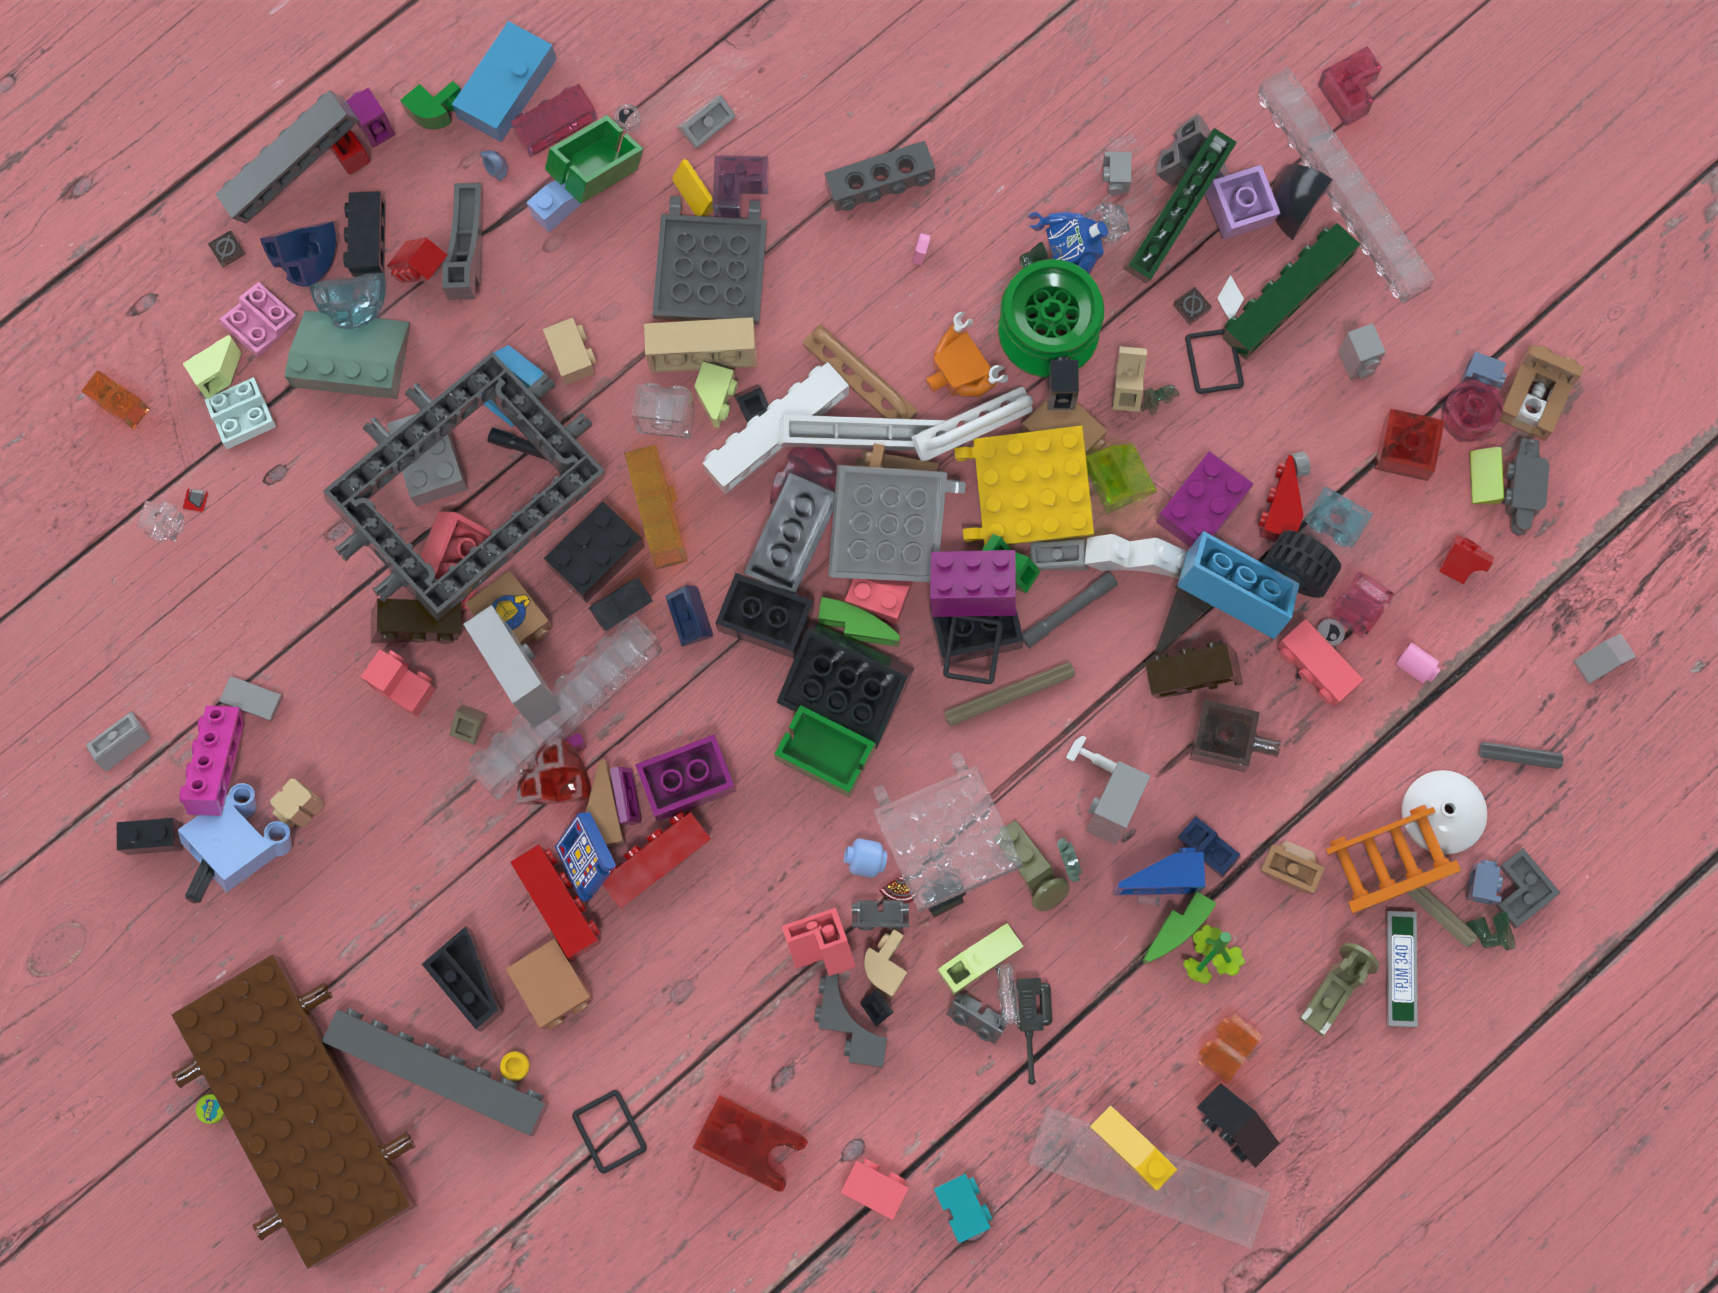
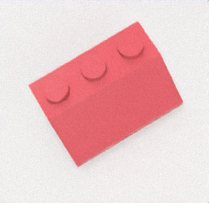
M438 511L420 557L426 564L429 563L433 567L435 578L439 580L448 572V568L452 564L455 566L465 558L473 546L476 548L490 536L491 531L456 512ZM476 589L461 601L462 609H469L465 603L474 597Z

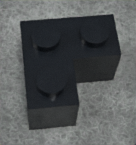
M1221 1083L1196 1107L1203 1116L1201 1122L1212 1133L1217 1130L1220 1139L1230 1148L1233 1147L1230 1152L1241 1163L1247 1161L1256 1168L1280 1144L1258 1113Z

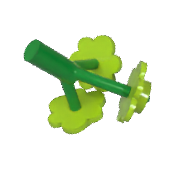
M1205 924L1201 927V930H1197L1192 935L1195 951L1202 953L1205 958L1202 962H1197L1194 958H1189L1183 962L1188 976L1194 981L1206 985L1212 979V975L1208 972L1207 964L1211 960L1220 975L1227 973L1229 976H1235L1239 973L1240 967L1245 964V959L1242 957V951L1239 947H1233L1230 950L1225 948L1231 941V935L1228 932H1222L1217 927L1211 928Z

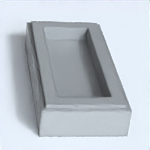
M230 676L219 702L231 707H239L241 711L272 722L283 696Z

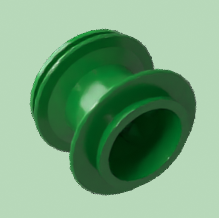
M1041 260L1020 270L1009 282L1001 300L998 334L1000 344L1009 360L1024 372L1047 378L1050 360H1055L1058 357H1069L1072 360H1078V369L1083 367L1097 348L1100 330L1104 321L1105 307L1097 283L1083 268L1064 260ZM1054 312L1056 314L1055 317H1049L1048 313ZM1031 313H1035L1037 315V317L1034 319L1028 318L1027 316ZM1069 314L1073 320H1069L1066 315ZM1044 329L1046 334L1040 335L1036 333V330ZM1062 329L1066 334L1059 336L1056 331Z

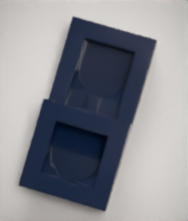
M1197 817L1178 836V839L1187 848H1196V852H1204V863L1222 878L1241 858L1240 853L1219 838L1217 832Z

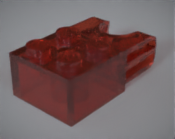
M720 1093L693 1149L775 1191L783 1192L786 1187L785 1178L771 1168L768 1162L769 1153L777 1146H788L799 1151L806 1148L808 1140L803 1135ZM735 1126L739 1129L737 1133H740L741 1137H734L732 1141L726 1138L728 1134L724 1131L726 1128L731 1129Z

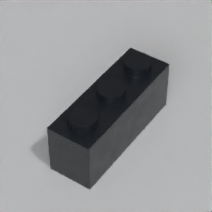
M380 191L349 192L348 202L344 204L345 217L348 218V227H344L345 243H348L347 252L343 253L344 267L349 269L353 277L385 276L386 201Z

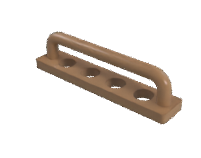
M822 325L817 326L803 341V346L824 365L828 362L849 387L882 417L888 419H913L917 415V409ZM827 347L836 356L833 358L826 357L823 354L824 348ZM846 364L855 374H845L842 370L843 366ZM867 382L875 391L870 393L864 391L862 384ZM886 399L894 409L886 410L881 404L882 401Z

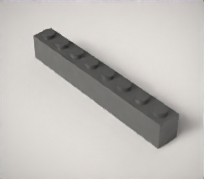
M347 1008L346 1012L336 1011L322 1042L529 1136L535 1135L549 1105L542 1101L543 1095L530 1089L527 1090L526 1094L516 1090L517 1083L503 1077L498 1082L490 1078L492 1072L476 1066L474 1070L464 1066L466 1060L450 1054L448 1059L438 1055L439 1048L428 1043H424L423 1047L412 1043L414 1037L399 1031L397 1036L387 1032L389 1026L373 1019L371 1024L361 1020L363 1014Z

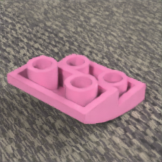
M258 282L239 297V304L220 318V324L258 358L286 332L296 319V315Z

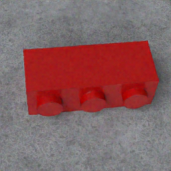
M427 237L405 241L387 267L392 270L390 274L401 283L427 281L447 257V254Z

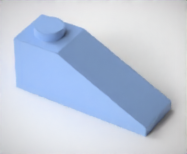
M556 180L547 184L527 201L531 215L548 232L553 230L581 205L565 190V183L560 185Z

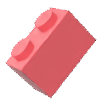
M865 1158L862 1163L856 1161L841 1193L893 1220L908 1190V1187L904 1186L906 1180L890 1172L888 1177L879 1173L880 1166Z

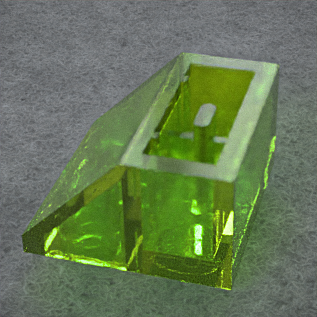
M1134 443L1113 445L1086 457L1088 476L1107 514L1157 493Z

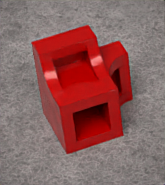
M1457 534L1440 565L1439 572L1465 584L1467 578L1473 572H1488L1493 564L1494 556L1482 551V547L1474 541Z

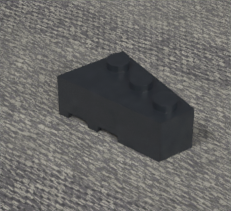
M465 926L425 960L422 966L476 1030L482 1032L503 1014V1010L473 932Z

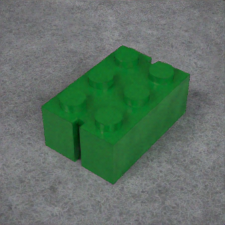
M606 115L549 148L545 171L560 185L565 183V190L582 204L637 171L643 148L628 134H625L618 154L623 129Z
M800 705L789 725L790 734L785 733L774 753L775 760L850 798L861 778V770L864 771L876 749L875 743Z

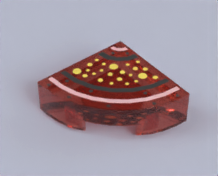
M903 875L879 890L880 894L887 900H903V903H912L918 900Z

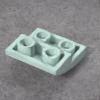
M254 377L208 399H204L226 449L232 448L276 427Z

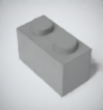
M1372 323L1348 332L1338 353L1350 380L1357 377L1362 380L1375 373L1386 351Z

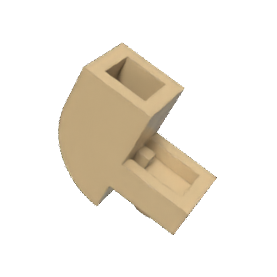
M1120 346L1114 379V410L1140 412L1147 349Z
M893 930L891 935L885 933L877 946L881 949L879 953L869 947L864 960L866 976L870 983L891 999L908 973L890 961L904 939V935L896 930Z

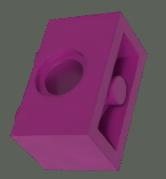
M369 87L363 91L355 92L350 99L346 100L360 120L357 125L372 148L395 136L384 110Z

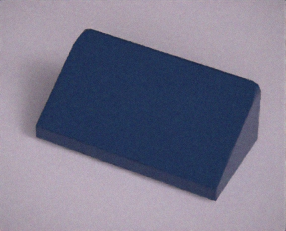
M686 585L665 596L682 647L713 637L697 586Z

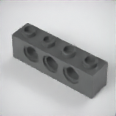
M925 141L825 173V184L835 212L839 210L848 211L855 208L858 204L864 202L873 203L880 200L882 196L901 194L907 188L916 185L922 187L935 180V166ZM910 168L912 171L910 173H902L900 169ZM877 176H885L887 178L885 181L875 180ZM852 184H860L862 186L857 190L850 188Z

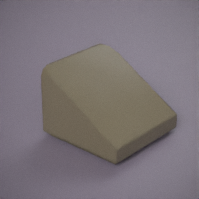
M462 705L455 712L449 735L475 745L485 724L487 714Z

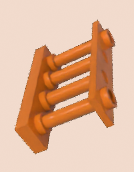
M1422 805L1410 810L1411 816L1350 840H1346L1344 836L1329 842L1331 847L1326 849L1327 855L1330 856L1337 853L1354 893L1351 895L1353 901L1348 902L1352 914L1461 872L1457 860L1450 862L1449 858H1445L1428 817L1436 813L1434 807L1427 809L1426 805ZM1414 822L1418 823L1435 862L1432 864L1434 869L1423 873L1421 868L1418 869L1401 830V827ZM1389 832L1407 871V874H1405L1407 880L1396 883L1395 879L1391 880L1374 838ZM1361 843H1364L1381 883L1378 885L1380 890L1369 894L1367 889L1364 890L1347 850Z

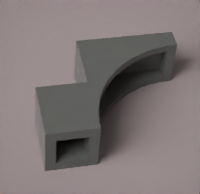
M827 973L826 977L821 976L818 993L823 994L822 1006L816 1005L814 1022L819 1023V1030L852 1034V1039H846L844 1056L849 1057L848 1062L850 1064L883 1068L887 1038L866 1031L850 1017L841 1001L839 973L831 976Z

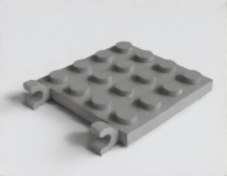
M837 465L828 576L835 578L931 582V552H940L945 492L965 494L966 482L947 480V473L943 471Z

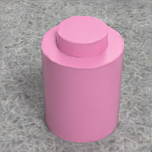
M1412 642L1395 664L1422 684L1426 680L1431 683L1441 670L1437 667L1439 663L1437 659Z

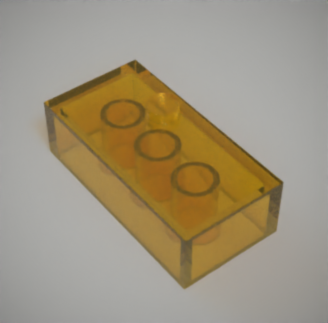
M657 445L624 452L650 555L656 570L687 562L672 503L677 501L674 486H668Z

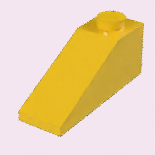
M1109 1106L1090 1126L1152 1191H1157L1178 1170L1112 1106Z

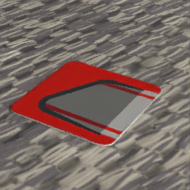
M187 489L183 509L203 512L208 492Z

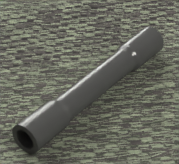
M1110 572L1106 573L1089 585L1081 594L1043 621H1039L1022 633L1024 644L1030 649L1048 636L1052 630L1094 600L1100 599L1118 586L1114 576Z

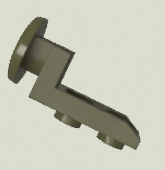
M1016 820L992 835L999 848L1024 879L1028 891L1033 896L1032 906L1036 910H1051L1067 897L1070 890L1067 880L1055 878L1050 864Z
M1345 943L1340 947L1339 953L1343 959L1332 965L1299 1017L1302 1022L1321 1036L1325 1035L1353 990L1363 985L1368 977L1367 974H1375L1379 969L1377 958L1360 945Z

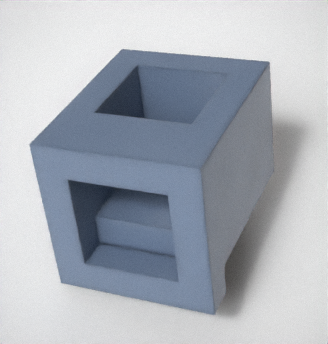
M1475 351L1467 364L1460 384L1466 386L1470 382L1480 390L1493 391L1495 387L1501 389L1507 376L1503 372L1506 363Z
M1481 860V863L1471 866L1466 900L1492 906L1501 902V897L1496 896V893L1501 891L1503 877L1499 876L1500 867H1498V863Z

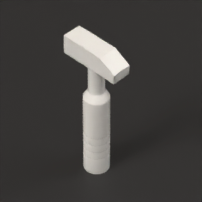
M1085 736L1075 740L1066 759L1074 762L1079 753L1090 759L1093 764L1113 773L1117 763L1098 753L1094 754L1084 749L1082 746L1086 740Z

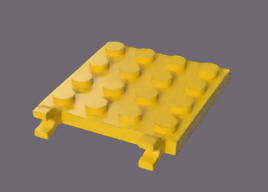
M1082 425L973 439L974 447L954 448L957 462L976 461L982 528L963 529V539L966 543L984 540L985 546L993 534L1000 536L1007 545L1094 535Z

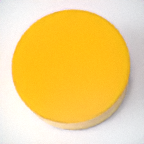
M510 1052L501 1060L500 1070L502 1075L508 1080L520 1081L528 1075L530 1062L524 1054Z

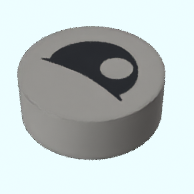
M1334 619L1324 620L1316 629L1333 648L1338 646L1345 636L1344 627Z

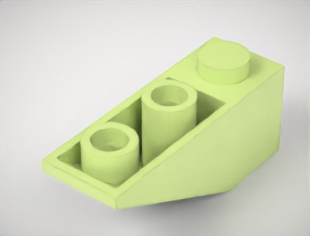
M1005 924L940 967L938 974L951 993L956 995L1024 946L1010 926Z

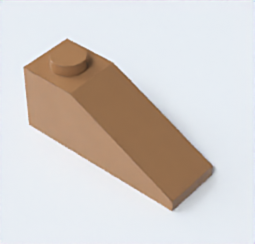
M603 759L599 760L586 812L591 813L607 848L610 849L626 845L622 825L618 819L609 766L606 760Z

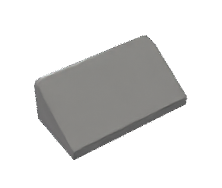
M716 95L678 125L677 129L696 149L734 119L736 115L723 97Z
M129 712L89 742L86 747L94 761L104 771H108L150 740V736L136 716Z

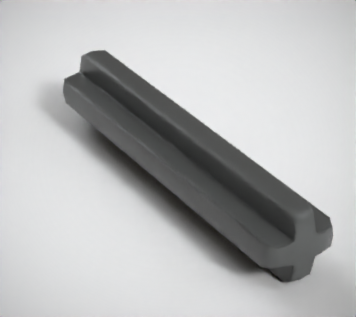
M1490 742L1480 743L1478 750L1479 757L1554 769L1561 768L1564 760L1562 753Z

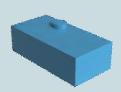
M508 21L453 102L452 106L457 118L502 142L557 60L553 45Z
M1203 531L1186 554L1177 587L1275 639L1292 618L1299 583Z

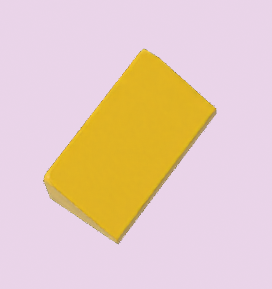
M686 159L682 160L673 175V183L695 216L705 217L715 211L714 199L689 161Z

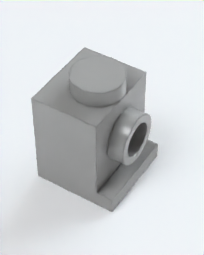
M1131 152L1104 153L1103 183H1108V192L1111 195L1129 193L1131 185Z

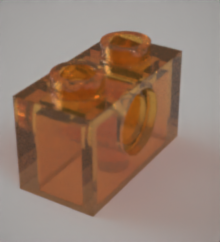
M99 370L95 372L81 390L91 402L133 430L150 410L139 397Z

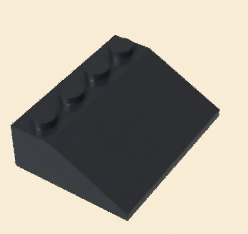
M813 623L805 632L776 703L797 712L801 705L874 742L877 749L902 699L914 668L820 624Z

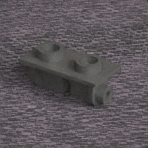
M857 900V903H852V914H857L852 915V927H858L860 930H872L875 927L901 930L903 927H909V915H903L909 914V903H903V900H883V910H877V900Z
M958 993L946 1015L950 1016L956 1024L966 1026L974 1031L980 1039L996 1044L1008 1024L1003 1020L1004 1017L988 1007L983 1015L979 1014L978 1011L982 1004L966 993L964 995Z

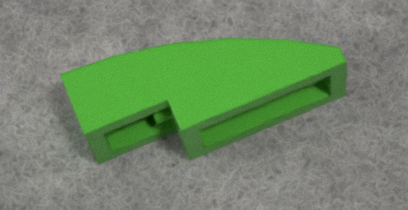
M821 598L818 617L820 625L845 628L844 636L854 641L899 647L900 635L874 615L842 601Z
M1196 892L1182 915L1172 910L1142 962L1147 965L1179 947L1205 922L1217 903Z

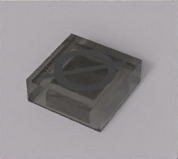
M231 230L208 243L223 268L246 255Z
M1196 287L1173 304L1189 325L1204 316L1212 308Z

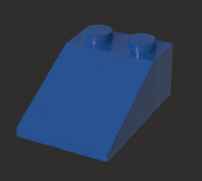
M1180 848L1179 852L1118 882L1113 889V895L1200 893L1205 888L1204 852H1196V848Z

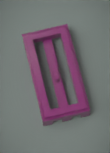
M619 766L611 768L610 773L619 823L627 825L641 823L633 770Z

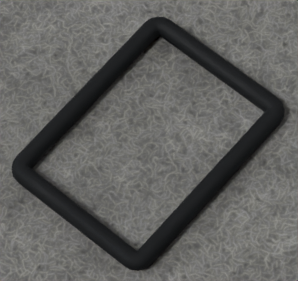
M1226 329L1191 333L1185 337L1194 387L1198 394L1239 389L1244 386L1237 350L1231 347L1239 383L1200 389L1191 339L1222 335Z
M978 616L952 617L943 675L950 679L992 684L995 679L1003 623L997 619ZM957 619L997 625L989 679L948 673Z
M617 1090L603 1095L575 1110L572 1114V1118L600 1173L604 1174L644 1153L647 1149L620 1092ZM615 1096L641 1148L603 1167L578 1115Z

